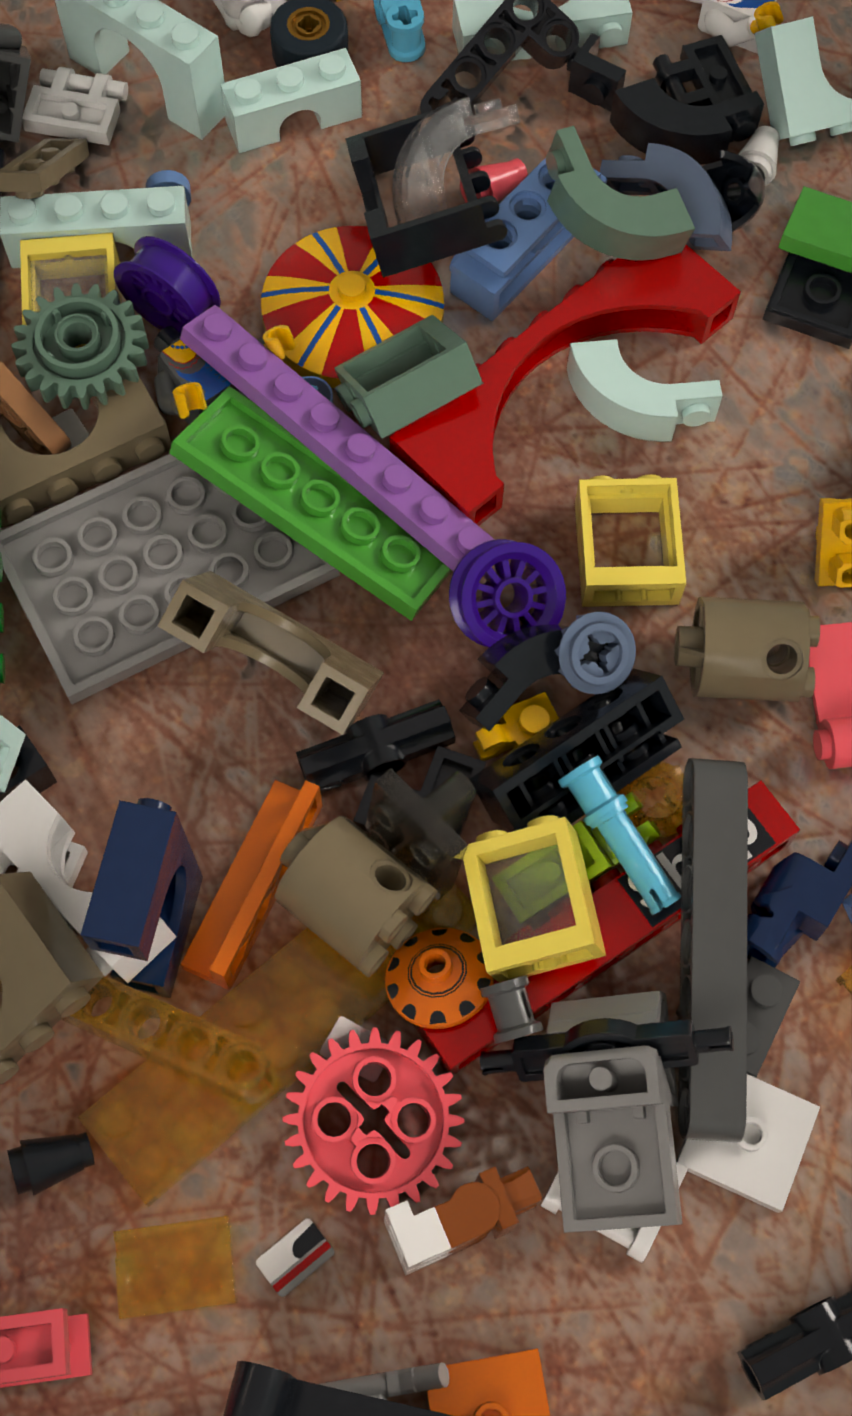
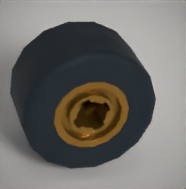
M288 0L278 7L271 18L272 56L277 67L346 48L348 51L346 18L343 11L330 0Z

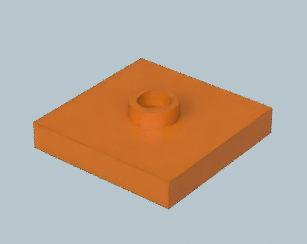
M538 1348L446 1365L450 1378L448 1386L427 1391L429 1409L452 1416H550Z

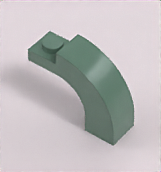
M574 126L556 131L551 147L546 154L548 173L555 180L547 202L557 219L573 236L596 251L627 260H655L683 251L695 227L677 188L649 196L622 194L610 188L597 176Z

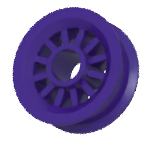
M152 236L139 238L134 245V257L130 261L120 262L114 269V280L126 301L130 300L134 310L159 330L167 326H173L181 333L184 325L212 306L216 305L220 308L219 292L206 271L183 250L163 239Z
M491 540L470 550L455 568L449 586V606L455 623L469 639L486 647H491L505 636L524 628L537 625H558L566 604L564 578L553 558L537 546L513 540ZM493 565H495L496 573H495V571L491 568ZM483 576L487 580L485 584L479 583ZM534 580H536V584L529 585ZM511 583L514 589V598L509 606L503 608L500 595L504 587ZM477 590L482 591V597L476 598ZM538 594L537 602L533 601V595ZM485 607L480 613L478 612V608ZM534 608L533 613L530 615L529 609Z

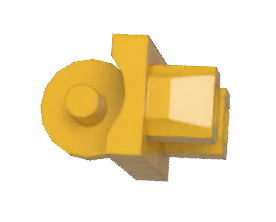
M820 498L818 526L815 533L817 547L814 581L818 587H852V498Z

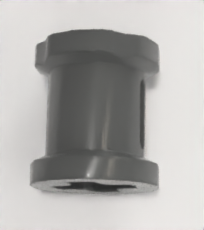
M527 975L480 989L482 997L489 1000L497 1032L493 1035L495 1044L543 1030L541 1021L534 1019L525 987L529 984Z

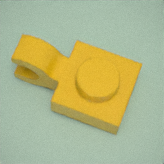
M546 692L512 705L499 720L501 725L496 724L490 731L482 728L475 732L478 740L473 742V746L480 760L486 761L507 750L515 749L559 719Z

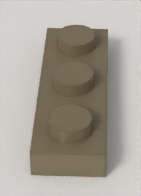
M43 139L0 169V192H15L16 197L19 199H33L43 196L47 188L60 183V178L74 172L75 167L89 157L87 139Z

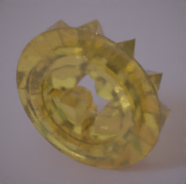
M662 761L617 792V794H624L625 796L633 792L642 805L645 806L647 793L643 790L645 787L653 791L658 786L661 787L663 783L667 785L663 797L665 802L668 803L666 806L657 802L653 807L650 806L646 812L642 808L629 817L636 828L649 820L650 822L654 821L662 835L659 838H666L677 833V827L682 824L684 774L680 765L673 766Z

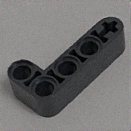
M504 0L426 92L421 100L417 115L440 108L448 96L451 100L448 107L455 128L522 48L547 69L554 70L563 67L579 44L580 35L577 26L551 0ZM517 5L527 6L532 11L534 18L528 21L519 19L515 15L513 7ZM550 35L559 36L565 42L566 50L554 51L547 44L546 37ZM490 38L498 39L503 43L505 52L500 55L490 53L486 49L484 41ZM463 71L469 72L476 78L477 86L471 89L463 88L456 81L455 75Z
M237 1361L223 1416H452L297 1380L291 1374L282 1370L246 1361Z

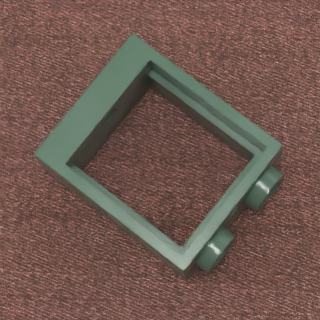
M434 315L419 321L334 368L341 382L340 385L335 387V390L348 413L353 411L362 428L370 426L381 439L483 384L467 342Z

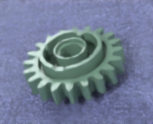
M74 283L70 296H65L61 289L56 287L53 291L55 298L53 302H48L40 296L36 298L40 309L39 312L23 310L22 314L26 325L14 326V332L18 341L12 343L11 347L16 358L15 364L20 376L25 378L31 392L40 389L44 402L48 403L58 395L62 407L67 409L74 398H79L82 408L87 410L92 396H97L99 401L105 406L108 404L107 391L114 390L122 396L126 394L122 382L123 379L131 382L139 381L136 366L147 365L144 350L149 348L147 335L144 332V323L141 315H135L133 304L130 300L120 304L116 290L110 291L102 298L98 284H94L88 294H82L79 284ZM86 344L83 347L75 348L78 345Z

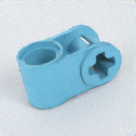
M373 0L377 21L381 25L390 56L400 62H412L423 56L425 52V38L421 28L424 24V11L421 1Z

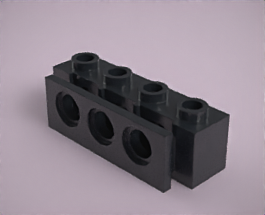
M633 668L620 686L610 692L593 695L469 780L492 821L511 832L526 828L529 821L547 815H554L558 818L566 817L570 824L584 816L585 813L569 788H562L558 783L559 779L599 755L603 761L600 768L617 793L682 748L678 738L665 735L664 733L683 721L684 717L662 675Z

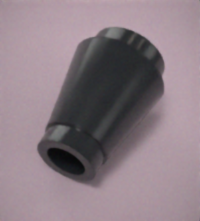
M87 1132L77 1135L70 1134L20 1140L21 1146L7 1150L18 1195L32 1191L33 1196L84 1170V1168L95 1165Z

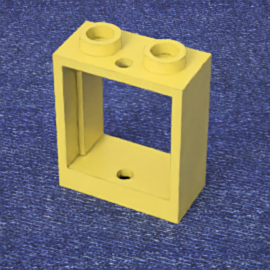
M650 474L636 479H613L610 476L600 475L590 479L579 480L575 499L582 607L679 605L686 586V573L677 478H662L658 475ZM659 512L664 566L595 567L591 513Z

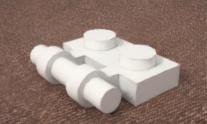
M58 67L57 71L42 68L39 76L41 86L33 85L23 112L22 124L24 130L68 139H87V142L110 145L121 112L118 99H127L128 83L113 80L111 75L97 73L95 77L75 74L72 68Z

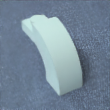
M617 339L570 343L567 373L572 389L582 405L596 419L609 428L637 439L667 442L672 441L677 424L694 427L715 421L723 397L720 380L675 384L656 383L640 377L626 365L620 354Z

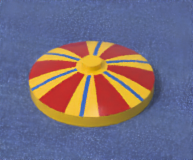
M367 226L333 227L302 238L285 250L273 264L265 279L261 294L263 327L266 332L275 326H288L297 347L294 350L284 351L285 358L282 361L301 377H319L325 380L331 388H335L341 384L334 369L336 366L431 315H434L443 323V287L432 263L383 278Z

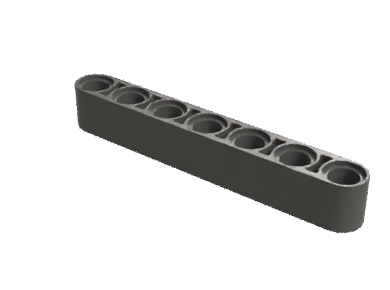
M689 758L683 777L679 1020H692L695 1031L731 1026L734 1038V1051L699 1053L697 1065L679 1067L678 1125L681 1137L687 1140L741 1142L746 1128L748 773L745 763L737 761Z

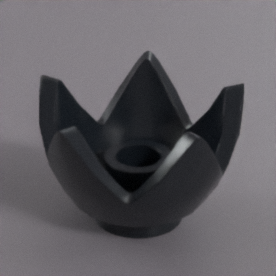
M719 150V158L722 160L706 164L702 168L723 196L731 217L732 232L748 224L758 213L765 197V183L758 168L747 158L726 150Z

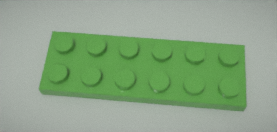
M230 386L207 407L208 409H205L172 441L169 454L410 621L415 618L452 572L450 568L259 406Z

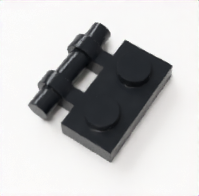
M722 35L683 45L680 54L681 61L672 63L666 54L659 55L653 61V66L657 72L655 79L660 88L674 100L687 105L709 106L752 92ZM692 81L696 90L687 92L682 83Z

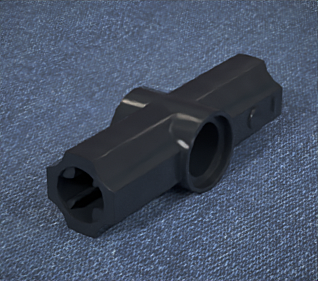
M438 699L390 718L384 714L365 717L352 724L344 735L298 751L296 756L304 779L320 786L322 794L361 778L369 781L371 774L383 779L405 767L407 761L433 752L437 749V746L446 747L454 744L456 736L447 710Z
M852 1290L838 1298H835L833 1295L807 1307L790 1317V1324L746 1345L744 1349L737 1352L741 1367L761 1400L771 1398L816 1372L818 1375H822L852 1360Z

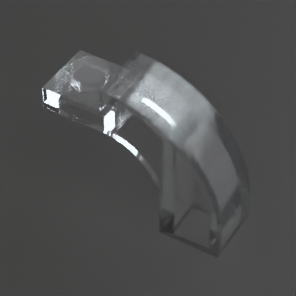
M469 97L459 98L437 107L414 127L399 152L393 174L392 195L398 225L449 209L444 188V174L450 156L462 142L472 136L520 123L516 104L502 106L500 98L474 104L476 114H473Z

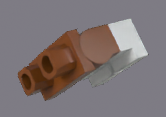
M494 1166L479 1173L475 1182L465 1183L456 1189L449 1201L417 1215H413L407 1200L386 1209L384 1223L406 1276L479 1243L487 1237L490 1231H492L495 1239L511 1233L519 1223L517 1216L536 1208V1204L543 1199L528 1166L500 1178Z

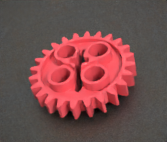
M373 1027L368 1043L361 1044L355 1030H351L348 1036V1048L342 1049L331 1038L328 1040V1049L331 1057L325 1060L314 1052L309 1055L316 1069L313 1075L303 1071L295 1073L296 1078L305 1086L303 1093L288 1092L286 1094V1098L298 1105L299 1109L298 1113L283 1116L282 1122L298 1126V1134L291 1136L284 1142L285 1146H302L304 1153L292 1165L294 1168H301L307 1165L312 1166L314 1171L306 1183L309 1188L317 1185L322 1180L328 1183L324 1201L329 1203L341 1191L346 1194V1211L351 1212L358 1199L365 1198L369 1214L375 1215L380 1198H386L389 1207H393L399 1204V1194L405 1192L412 1201L418 1203L420 1202V1194L417 1184L423 1181L428 1186L436 1189L439 1184L432 1173L433 1168L438 1166L440 1168L452 1169L453 1164L442 1153L445 1147H461L462 1142L448 1135L449 1127L463 1124L464 1118L449 1114L448 1107L460 1101L462 1097L461 1094L444 1093L442 1087L453 1078L452 1072L438 1076L434 1074L432 1070L440 1057L437 1053L424 1061L418 1058L422 1043L419 1039L405 1050L400 1048V1031L396 1030L388 1044L381 1043L378 1028ZM366 1065H380L388 1073L389 1085L383 1094L371 1096L360 1088L358 1082L359 1072ZM345 1082L370 1110H374L379 1106L385 1109L387 1114L383 1117L382 1122L409 1149L410 1154L407 1158H401L379 1132L372 1130L364 1134L359 1126L363 1123L364 1118L337 1090L338 1083ZM331 1103L342 1105L349 1113L350 1118L347 1130L336 1137L324 1134L320 1130L317 1121L321 1108ZM408 1104L420 1106L427 1114V1127L417 1137L406 1136L398 1127V1113L402 1107ZM369 1144L381 1146L388 1156L386 1170L383 1174L374 1178L365 1177L357 1167L358 1153Z

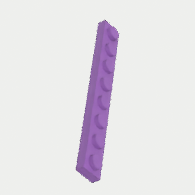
M212 306L182 327L180 340L453 572L461 559L470 550L484 542L495 540L218 306Z

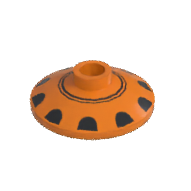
M454 928L429 929L406 940L390 959L385 976L386 992L395 1011L411 1024L428 1029L449 1028L469 1020L482 1009L488 998L482 997L480 989L494 985V978L486 972L480 941L471 934ZM435 965H445L444 969L438 973L428 972Z

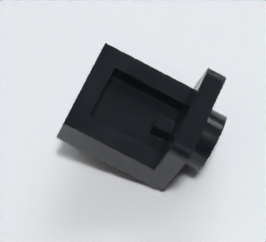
M591 33L582 47L577 45L567 63V71L570 72L568 92L611 112L614 91L624 87L626 70L598 57L600 36Z

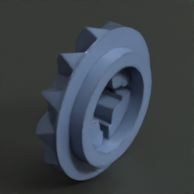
M602 611L576 615V620L569 627L561 630L563 637L560 646L554 651L559 657L560 669L558 672L566 678L571 687L588 694H603L620 686L629 676L635 662L636 645L630 628L619 617ZM588 637L597 644L608 643V645L604 646L605 649L599 653L600 667L594 661H580L584 658L583 655L590 651Z

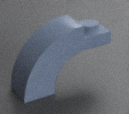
M648 143L645 161L633 155H622L618 160H602L601 175L607 178V185L622 194L653 195L677 188L695 227L686 244L692 250L731 251L732 224L728 207L706 171L692 157L670 146Z

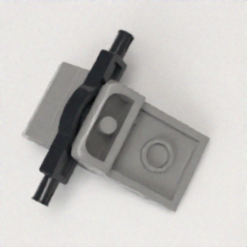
M651 991L552 1002L546 1034L514 1039L513 1048L509 1050L481 1052L480 1068L483 1070L482 1074L484 1076L488 1074L517 1072L521 1082L544 1080L547 1113L553 1114L564 1233L683 1224L670 1107L678 1106L674 1067L697 1065L699 1053L734 1051V1038L731 1026L695 1031L692 1020L669 1021L666 993Z

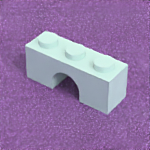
M346 48L220 84L225 120L239 153L280 142L281 124L288 116L301 110L314 111L321 129L362 117L361 80Z

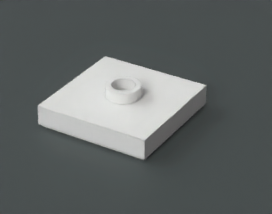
M747 1074L746 1128L742 1141L723 1142L684 1139L676 1162L687 1167V1171L780 1213L785 1206L820 1106Z

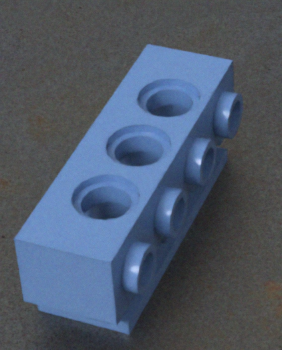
M546 158L499 204V212L495 216L485 219V222L495 219L504 221L507 228L506 237L500 241L454 255L449 266L451 271L450 293L492 322L575 237L561 224L547 202L555 180L548 173ZM594 169L597 176L607 185V178Z

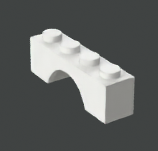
M25 779L0 802V865L6 869L14 863L21 872L30 871L74 934L77 935L79 933L81 935L93 892L74 889L68 885L66 880L65 857L75 832ZM159 918L148 961L90 949V947L86 951L105 977L114 970L129 983L176 938V935Z

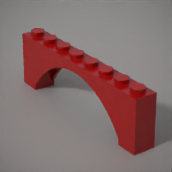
M685 245L681 253L655 260L608 259L599 267L595 276L583 285L577 284L566 293L562 302L552 310L540 312L532 320L529 328L516 338L511 336L504 340L497 348L495 354L483 364L476 363L475 365L483 384L392 433L390 436V452L480 526L502 508L504 483L496 476L493 456V441L498 422L511 395L536 367L556 353L570 347V343L583 342L596 337L617 333H671L693 337L702 344L733 319L741 291L688 245Z

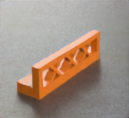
M278 780L274 781L180 964L183 970L231 991L276 901L274 895L278 884L288 869L280 862L281 855L299 832L305 828L313 827L323 807L320 786L305 780L301 790H298Z

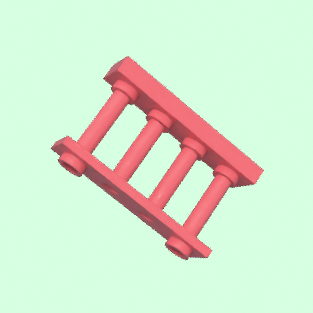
M59 1308L0 1317V1388L92 1375L88 1313L68 1316L67 1309Z

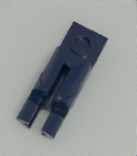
M839 840L824 866L804 855L794 852L772 868L751 904L752 914L747 915L748 959L752 956L775 968L783 955L803 934L815 941L820 938L828 928L852 886V840L848 845Z

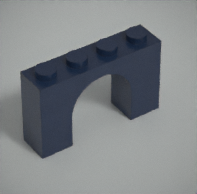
M140 798L137 804L119 800L81 936L92 950L148 961L158 921L161 918L176 935V938L129 983L114 970L111 971L110 976L119 988L171 998L203 876L177 812L171 811L172 807L170 805L150 798Z

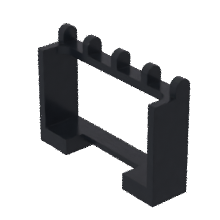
M448 105L346 138L351 163L366 210L364 216L370 240L383 278L500 241L507 235L504 221L495 219L485 222V219L493 217L499 212V204L493 196L477 199L476 194L486 191L490 187L491 181L488 173L485 171L469 174L468 169L480 165L482 155L479 148L475 146L461 150L462 147L469 146L474 142L475 134L468 125L454 128ZM452 151L468 203L389 228L376 175Z

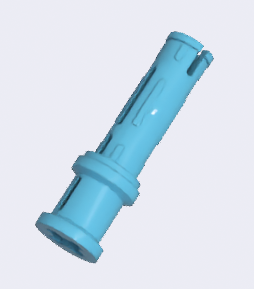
M597 755L559 779L558 783L562 788H569L585 813L583 818L585 825L590 826L592 830L596 827L598 828L649 907L650 913L654 915L660 912L663 907L666 908L676 902L682 896L677 892L624 809L629 807L626 803L628 800L624 794L616 793L601 770L600 766L603 761Z

